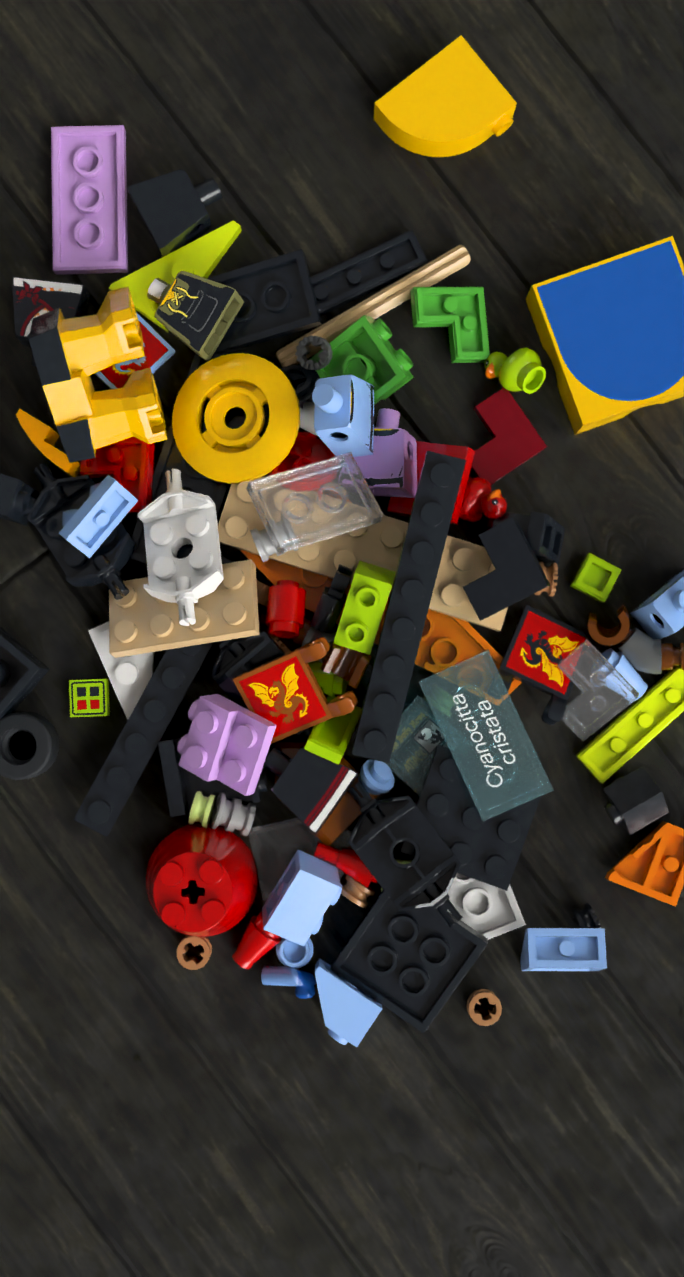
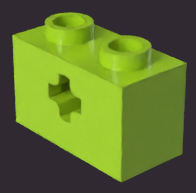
M359 561L333 644L370 655L393 585L395 571Z

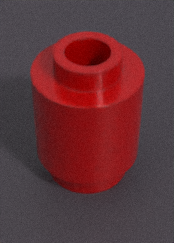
M279 580L275 586L269 587L266 625L269 626V635L279 638H296L299 636V629L304 627L306 590L300 588L298 582Z

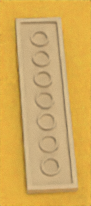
M265 477L240 482L239 484H231L218 524L219 541L221 544L259 555L250 530L255 528L258 531L266 529L265 524L270 522L273 525L280 523V517L285 515L299 550L294 551L289 547L284 549L285 554L277 556L275 553L270 555L269 559L331 579L334 578L339 564L353 569L348 583L350 585L352 584L359 561L396 572L408 526L407 522L312 492L295 493L284 490L274 484L271 479ZM447 535L429 610L501 631L508 607L480 621L463 589V586L496 570L485 547Z

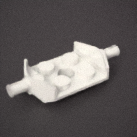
M171 469L172 473L170 470L165 472L167 491L137 513L138 518L144 525L149 585L144 584V589L155 598L165 602L177 603L179 624L189 626V623L191 625L196 623L194 603H198L199 598L214 592L224 579L215 503L210 496L183 490L181 471ZM183 545H193V550L189 556L182 559L177 558V552Z

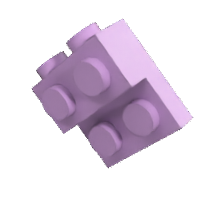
M219 694L200 696L198 700L193 702L188 711V718L192 720L189 733L181 738L177 747L178 753L181 754L179 766L207 782L218 780L244 796L254 794L277 725Z

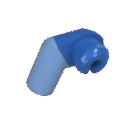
M264 966L262 969L261 980L263 985L296 986L295 995L301 999L312 998L316 993L314 985L317 982L312 973L289 966Z

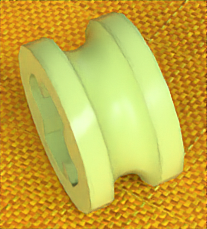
M201 791L196 792L190 810L189 824L200 822L202 827L207 828L216 795L211 794L209 797H204Z

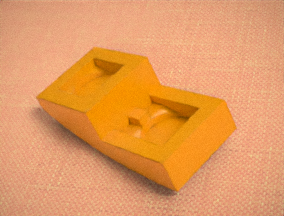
M19 409L16 413L19 423L38 450L62 471L72 477H76L80 472V463H70L67 454L54 447L59 434L50 426Z

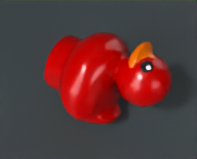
M469 477L459 518L470 522H477L481 520L482 512L491 519L502 517L507 510L506 499L501 495L500 489L491 492L492 486L488 480L481 477Z

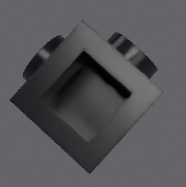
M643 767L624 777L617 778L611 785L603 789L608 804L604 806L606 813L614 825L617 826L621 823L630 835L669 813L663 792Z

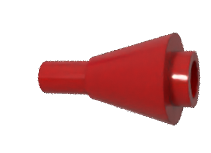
M318 842L314 857L336 864L338 869L366 888H368L370 882L378 883L354 850H339Z

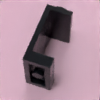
M181 738L158 742L170 817L186 815L190 812L197 791H201L204 797H209L211 794L216 795L215 802L218 795L222 792L225 793L226 800L232 801L233 798H236L242 802L253 801V803L260 802L263 799L262 792L268 791L264 769L261 771L255 793L244 796L218 780L207 782L180 767L181 754L178 753L177 747Z

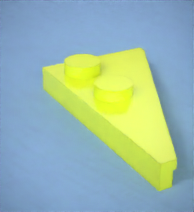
M233 220L119 279L110 285L109 290L129 287L135 310L168 333L169 330L154 317L159 304L147 297L150 284L154 279L160 278L171 285L180 271H186L207 279L241 233V225Z

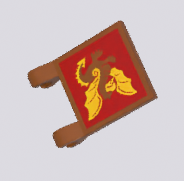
M325 637L317 638L301 648L233 678L248 710L277 725L271 744L331 718L351 713L355 709L358 700L353 691H347L327 701L308 664L323 658L331 649Z

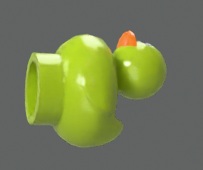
M527 347L513 352L509 357L502 352H493L484 362L486 377L488 379L499 377L500 384L508 391H524L527 394L534 393L542 386L546 378V371L541 366L540 356L534 350Z

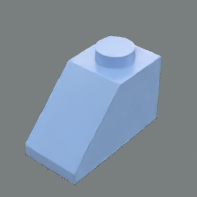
M319 958L315 964V977L324 1023L329 1028L327 1032L334 1040L343 1045L349 1042L358 1047L381 1012L382 1004L330 970L331 965Z

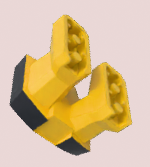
M129 287L109 291L97 315L64 319L59 307L32 319L29 342L51 413L70 463L95 458L96 449L131 437H135L147 444L167 440L164 412L151 368L132 372L124 386L118 389L95 392L90 375L111 365L145 356L142 331Z

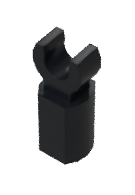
M339 564L331 586L325 587L311 619L310 625L313 628L325 633H332L347 598L344 592L351 579L353 569Z

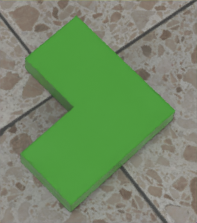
M413 287L410 291L413 327H448L451 363L485 362L490 355L484 288Z

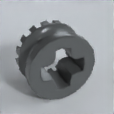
M304 337L296 347L297 352L295 355H297V362L307 370H321L332 359L331 345L322 337ZM310 344L315 347L321 346V349H323L319 354L320 360L318 363L316 360H308L306 357L310 353Z

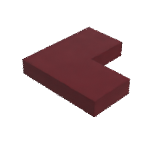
M504 387L475 406V412L493 437L492 440L475 450L471 470L476 477L484 478L493 485L546 449L547 446L511 393Z

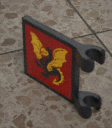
M526 604L498 671L489 686L488 695L495 699H501L502 696L508 693L512 678H515L551 696L541 719L549 725H554L564 716L567 700L592 637Z

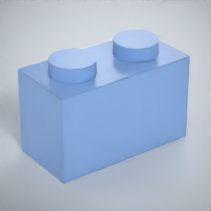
M297 850L262 907L263 929L304 946L310 935H315L319 931L324 913L329 905H334L340 897L342 884H340L338 868Z

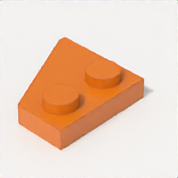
M663 821L607 872L605 878L676 907L684 886V829Z

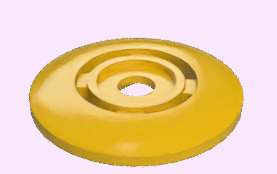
M245 353L222 355L209 360L196 369L181 387L172 413L173 436L182 457L198 473L211 480L227 484H239L240 482L259 479L280 465L292 449L300 425L299 401L290 380L273 363L259 356ZM206 400H210L206 406L204 414V422L207 430L204 433H202L201 426L203 419L204 403L206 402ZM268 404L269 422L265 433L260 437L259 434L265 423L263 405ZM234 407L242 408L246 414L244 424L237 429H231L225 423L226 413Z

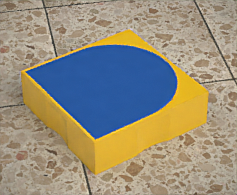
M673 236L531 286L525 300L541 344L554 366L557 387L575 435L624 418L639 408L654 404H664L684 397V264Z

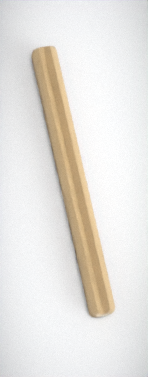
M463 245L456 246L276 352L279 363L282 367L299 364L297 362V355H295L297 352L296 347L304 337L318 336L330 343L363 315L376 319L411 298L410 291L413 287H431L464 268L471 260L467 249ZM310 344V353L306 357L309 358L322 350L321 346L315 347Z

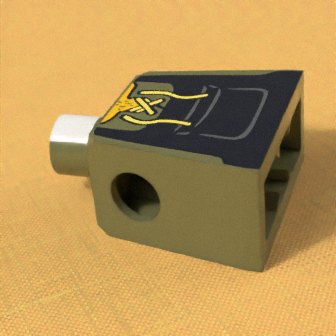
M180 271L171 285L160 278L154 279L147 292V297L159 304L154 317L206 362L212 358L244 303L238 292L232 287L186 271Z

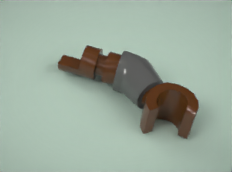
M624 605L617 609V617L620 619V623L611 629L601 627L597 622V615L589 612L588 630L593 640L607 646L618 644L617 649L623 653L636 670L648 674H661L662 670H673V666H680V670H684V643H680V647H673L672 643H661V639H652L636 627L630 629L629 614Z
M266 612L262 613L259 624L269 627L266 625ZM305 618L304 627L299 629V636L293 638V642L302 647L317 638L325 637L331 649L323 658L317 660L322 663V671L334 673L349 683L348 685L357 689L371 661V656L333 644L336 636L334 629L332 633L319 631L310 625L311 620Z

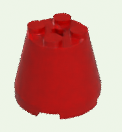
M201 823L189 824L169 834L154 850L146 872L148 898L158 917L170 928L182 934L196 937L218 935L237 925L249 912L255 900L259 884L258 866L252 850L235 833L225 831L224 826L218 825L216 829H211L210 823L207 828L202 827ZM191 880L196 881L197 887L204 888L205 892L200 894L197 887L191 884Z

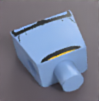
M354 375L318 379L315 382V389L312 393V400L315 403V433L338 459L373 455L374 386Z
M684 569L630 613L652 639H662L672 635L684 626ZM653 614L661 619L662 625L656 621Z

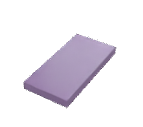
M124 125L51 127L54 273L56 275L128 273L126 130Z

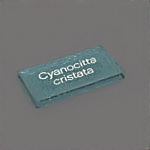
M489 649L418 681L482 821L554 791Z

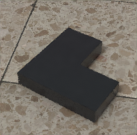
M515 516L479 534L496 570L463 586V589L480 621L550 586Z

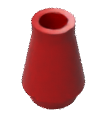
M262 912L258 916L251 918L237 950L232 955L233 960L247 970L282 940L280 936L263 929Z

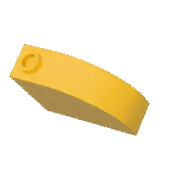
M460 35L374 103V121L392 141L408 151L428 157H450L476 148L493 134L497 137L502 135L513 123L512 118L517 102L462 35Z

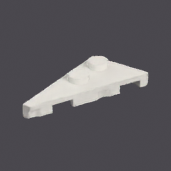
M106 622L88 630L128 720L155 672V652L115 658L109 653V622Z

